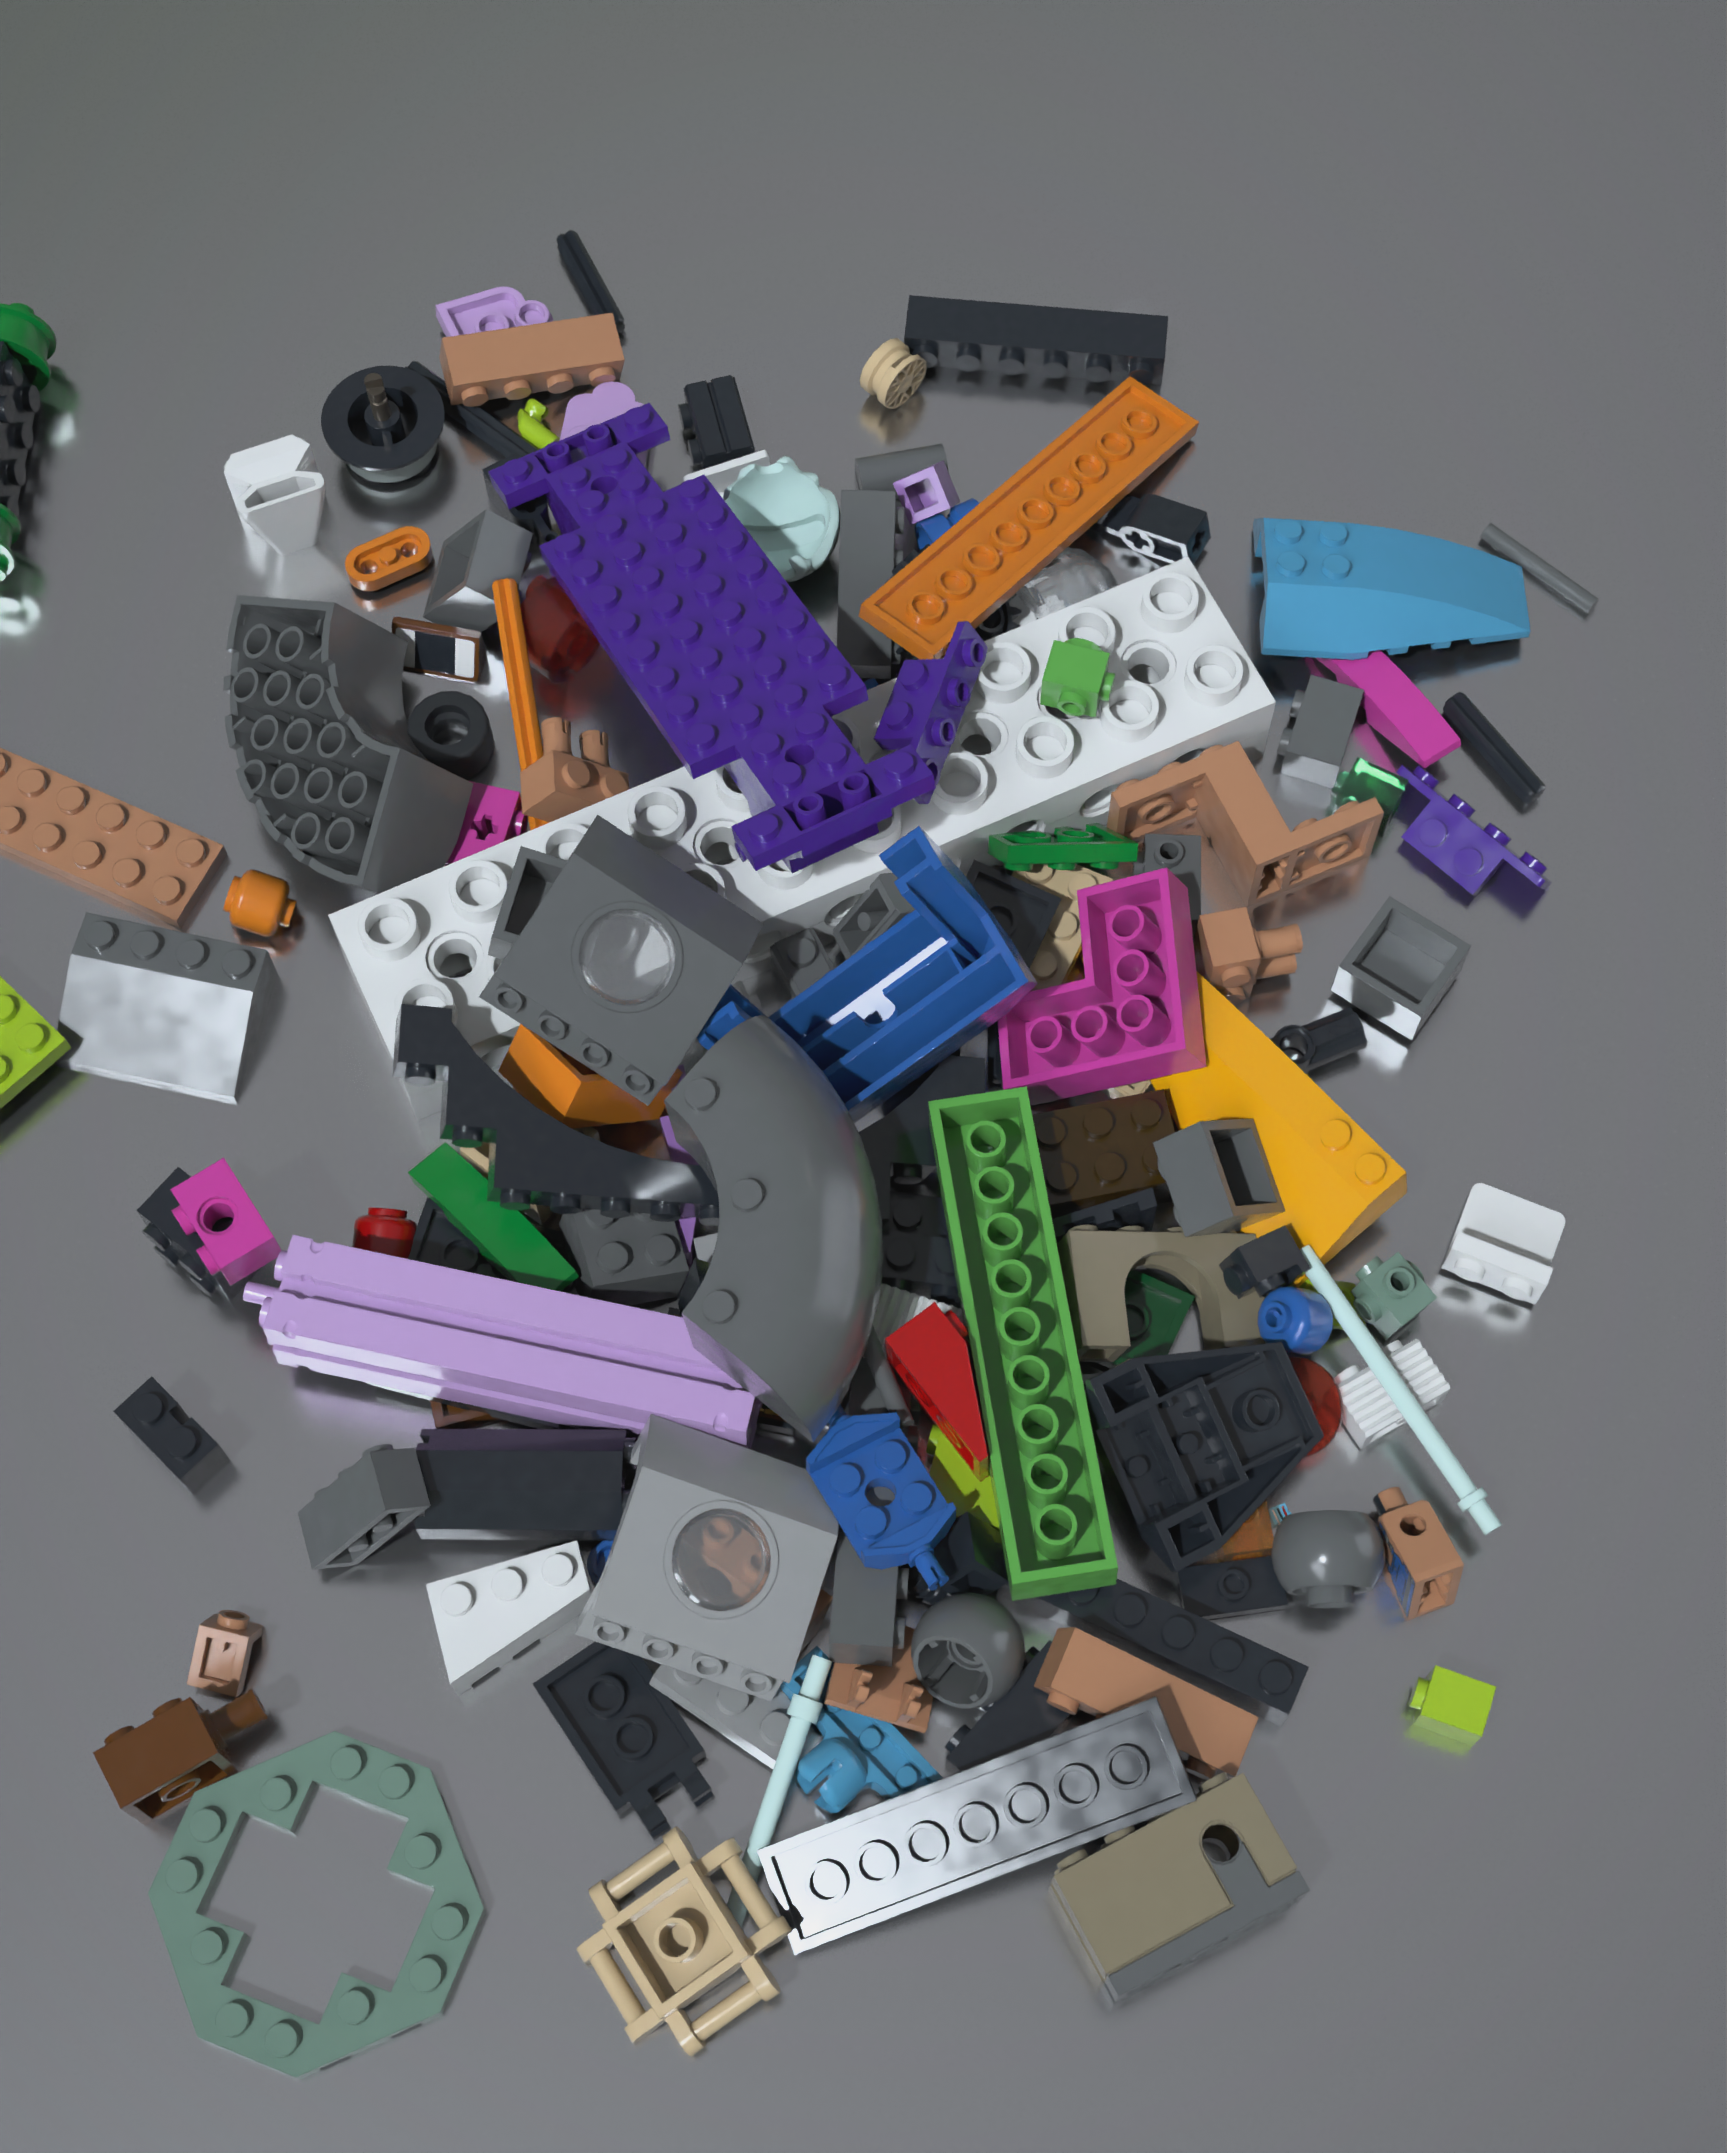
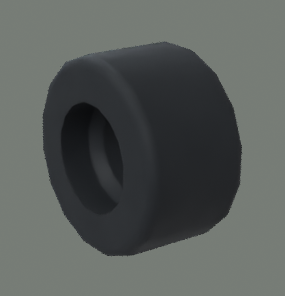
M458 691L435 693L424 698L416 705L408 719V735L430 763L463 779L476 775L487 765L493 753V734L489 718L483 705L470 695ZM448 728H461L468 731L461 741L452 745H441L433 741L435 736Z

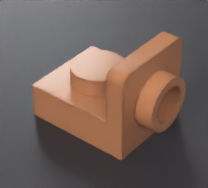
M221 1610L218 1614H213L199 1624L187 1685L233 1697L243 1692L252 1645L255 1640L261 1637L263 1625L250 1622V1617L247 1614L234 1610Z

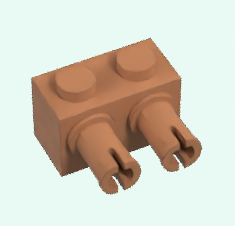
M551 717L541 723L543 757L520 772L522 814L552 822L629 790V774L610 767L608 755L609 736L607 733L603 732L600 734L599 730L582 732L579 735L581 758L573 756L571 751L570 721L564 720L562 722L560 717Z
M1247 907L1199 915L1194 938L1196 971L1234 1006L1250 998L1256 980L1294 974L1297 969L1295 954L1301 953L1303 949L1302 935L1298 924L1256 931L1251 925Z

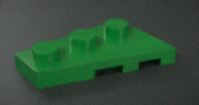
M1099 823L1086 824L1085 831L1073 830L1072 827L1068 826L1057 827L1054 831V837H1051L1046 832L1033 830L989 835L988 854L1002 861L1004 868L1014 871H1030L1033 869V864H1047L1049 868L1057 870L1076 869V863H1090V866L1099 869H1117L1119 862H1137L1138 843Z

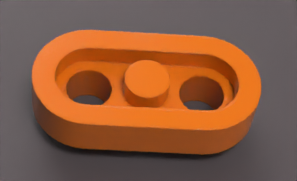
M404 526L355 547L349 552L345 560V568L350 583L362 591H375L422 571L432 560L433 551L430 539L422 529L414 526ZM409 552L416 553L410 557H405V555ZM368 570H376V572L371 574H364Z

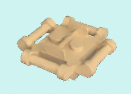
M676 1826L662 1836L664 1842L608 1882L602 1879L588 1889L590 1897L605 1923L602 1924L603 1928L584 1941L576 1950L585 1964L589 1962L592 1964L628 2025L624 2030L633 2044L647 2037L666 2021L685 2052L693 2056L706 2046L704 2040L761 1999L768 2002L781 1992L776 1979L758 1955L792 1932V1929L784 1916L777 1917L740 1858L743 1851L735 1838L726 1840L698 1860L688 1838ZM674 1860L680 1868L622 1910L619 1902L622 1897ZM722 1868L760 1929L749 1938L746 1937L709 1877L718 1869ZM612 1945L615 1946L652 2008L648 2011L644 2010L610 1954L609 1949ZM742 1967L750 1981L692 2022L683 2008L703 1996Z

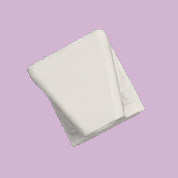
M291 434L231 454L224 466V475L241 523L250 525L280 555H287L315 545L319 537L326 486L322 475L318 473L310 444L304 439Z

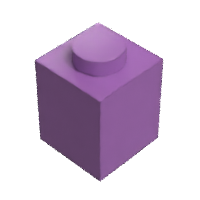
M944 460L907 475L893 483L910 525L950 509L961 502Z

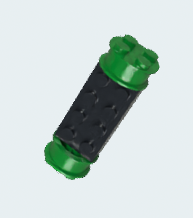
M0 303V581L4 580L14 567L15 558L10 547L11 544L17 541L21 532V524L18 520L20 487L26 481L25 462L27 451L33 444L32 426L35 412L40 408L39 391L47 386L51 376V369L47 360L54 354L57 344L55 333L51 327L40 317L36 316L31 307L21 303L10 305Z

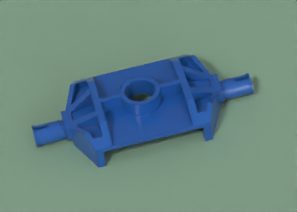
M840 1404L828 1422L830 1425L829 1430L806 1458L808 1474L865 1567L882 1570L904 1564H909L911 1568L916 1565L929 1590H936L938 1587L937 1583L941 1587L949 1580L948 1575L945 1574L934 1556V1548L947 1535L956 1519L954 1503L948 1504L902 1432L900 1417L896 1412L851 1416L846 1414ZM879 1486L890 1489L894 1493L895 1499L889 1505L875 1506L867 1500L866 1495L872 1488Z

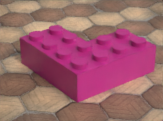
M1167 867L1077 890L1085 979L1028 992L1005 1016L998 1020L1003 1090L1027 1086L1030 1106L1207 1067L1188 888Z

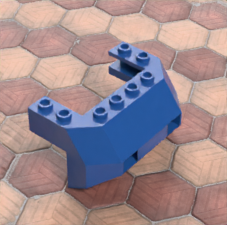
M920 826L900 838L895 844L879 855L881 861L898 878L894 883L899 892L915 910L905 915L894 926L873 941L867 943L857 953L835 969L827 972L820 980L795 998L789 1000L783 1007L768 1017L793 1038L824 1072L846 1105L854 1123L1005 1016L1038 984L1014 943L967 877ZM730 984L696 1038L705 1049L709 1050L725 1034L740 1023L755 1016L766 1015Z

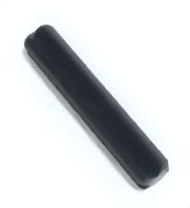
M569 230L565 234H560L556 240L558 243L557 248L594 315L613 313L617 332H623L625 329L624 318L578 233Z
M1462 692L1456 693L1445 702L1443 707L1444 713L1521 801L1530 804L1537 800L1543 794L1545 784L1473 702Z

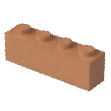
M613 313L444 337L441 340L439 356L451 405L464 404L469 407L482 405L490 399L506 397L509 400H519L536 392L549 391L550 393L557 394L569 391L575 386L591 384L597 387L604 382H614L615 380H620L625 361Z
M1076 1627L1057 1629L1034 1684V1687L1049 1694L1046 1701L1048 1704L1076 1715L1079 1708L1095 1716V1719L1157 1695L1181 1758L1187 1761L1185 1764L1186 1771L1205 1780H1209L1223 1772H1226L1231 1777L1236 1776L1259 1718Z

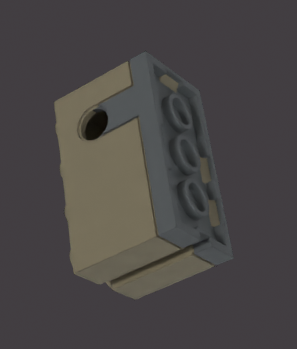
M1226 1772L1218 1774L1198 1787L1199 1792L1196 1793L1197 1801L1155 1816L1147 1821L1146 1826L1138 1830L1132 1825L1109 1834L1104 1838L1106 1843L1100 1847L1101 1850L1091 1856H1088L1086 1850L1082 1849L1056 1864L1058 1869L1054 1872L1055 1875L1048 1892L1098 1985H1102L1101 1991L1111 2008L1295 1907L1310 1891L1300 1871H1295L1297 1869L1296 1864L1244 1773L1232 1779H1229ZM1210 1839L1222 1843L1227 1849L1229 1860L1219 1862L1209 1858L1203 1850L1202 1841Z

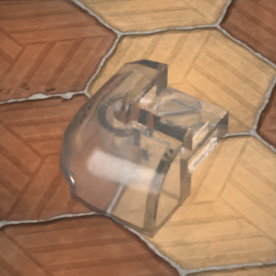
M1067 547L1053 560L1054 565L1043 568L1017 592L1021 602L1034 613L1037 620L1114 588L1119 584L1110 569L1098 559L1082 549Z

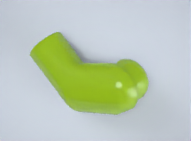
M531 398L527 401L525 408H520L518 412V429L522 437L538 449H542L552 442L559 441L560 437L542 423L549 413L548 408L535 398Z

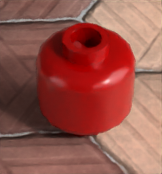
M368 1208V1215H362L355 1221L352 1247L408 1259L417 1224L407 1219V1211Z

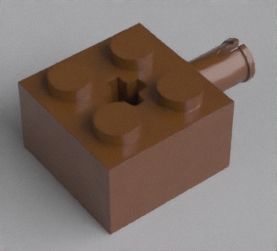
M252 1688L247 1693L212 1713L208 1709L204 1711L191 1697L184 1701L181 1698H176L156 1708L152 1713L154 1718L137 1728L126 1726L110 1734L104 1740L105 1746L96 1750L93 1754L120 1809L144 1826H147L190 1801L194 1792L240 1772L227 1748V1740L259 1721L266 1720L268 1715Z

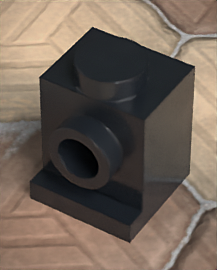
M1286 1225L1236 1248L1219 1264L1227 1288L1238 1299L1255 1291L1260 1298L1265 1297L1277 1288L1291 1286L1311 1269Z

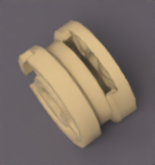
M898 338L890 339L875 350L866 362L861 373L860 386L872 396L877 395L878 401L889 410L895 409L904 404L920 386L927 369L926 361L918 354L911 355L909 347Z

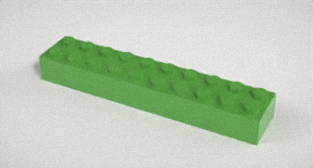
M1027 1086L928 1101L930 1133L963 1322L968 1332L966 1339L988 1453V1466L1012 1601L1116 1585L1118 1573L1117 1558Z

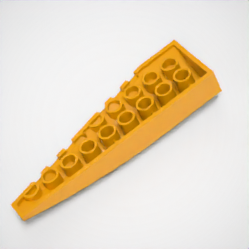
M1081 950L1079 957L1083 963V952ZM1197 972L1207 1067L1149 1079L1155 1091L1164 1089L1169 1112L1178 1131L1200 1121L1254 1120L1285 1212L1242 1228L1240 1232L1242 1234H1256L1257 1239L1286 1225L1298 1248L1301 1249L1310 1245L1322 1264L1325 1265L1407 1193L1406 1171L1259 1028ZM1304 1274L1292 1285L1299 1288L1308 1277Z

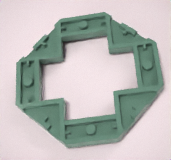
M333 1731L194 1792L148 1891V1895L198 2038L300 2080L320 2071L321 2068L331 2063L360 2053L392 2038L397 2033L419 2023H426L444 2014L486 1914V1908L472 1877L454 1825L445 1807L434 1773L430 1768ZM316 1784L408 1820L387 1870L434 1890L391 1992L342 1972L319 2025L226 1987L248 1935L201 1915L245 1816L249 1815L294 1834Z

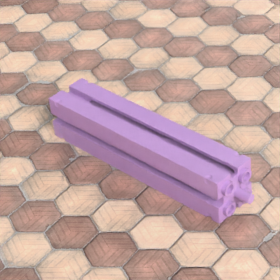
M292 1235L288 1250H282L279 1253L275 1264L274 1278L275 1280L282 1281L280 1287L248 1281L244 1289V1301L262 1305L259 1325L263 1328L267 1337V1343L273 1345L272 1350L279 1364L297 1368L298 1366H306L311 1371L584 1430H627L628 1437L636 1438V1441L650 1414H654L752 1449L757 1429V1419L763 1403L693 1348L682 1317L335 1243L324 1242L320 1244L314 1242L311 1238Z

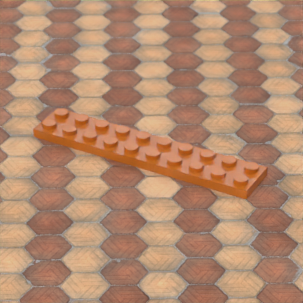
M1129 376L861 604L859 617L918 659H941L946 654L959 621H968L974 629L977 628L1196 434L1199 421Z

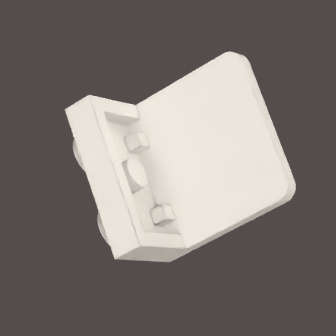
M1477 1183L1469 1193L1442 1269L1455 1273L1465 1280L1478 1282L1501 1291L1511 1298L1527 1301L1535 1305L1547 1287L1553 1268L1550 1265L1565 1226V1217L1561 1213L1484 1183Z

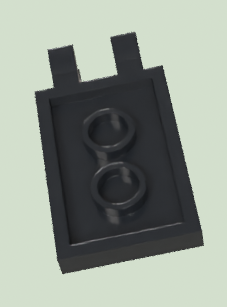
M595 1641L534 1682L533 1686L618 1816L632 1807L652 1839L656 1840L671 1829L666 1817L655 1802L660 1796L680 1783L697 1810L715 1798L711 1787L694 1764L705 1757L706 1753L670 1698L649 1684L653 1673L642 1657Z

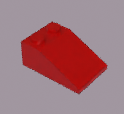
M934 1302L885 1338L888 1361L981 1482L988 1477V1453L969 1360L968 1343L965 1339L968 1332L952 1310L944 1314Z

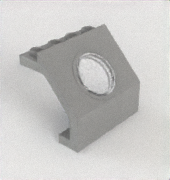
M650 1414L632 1449L630 1463L637 1465V1470L602 1575L578 1618L575 1635L771 1701L782 1682L790 1683L838 1537L839 1523L806 1469Z

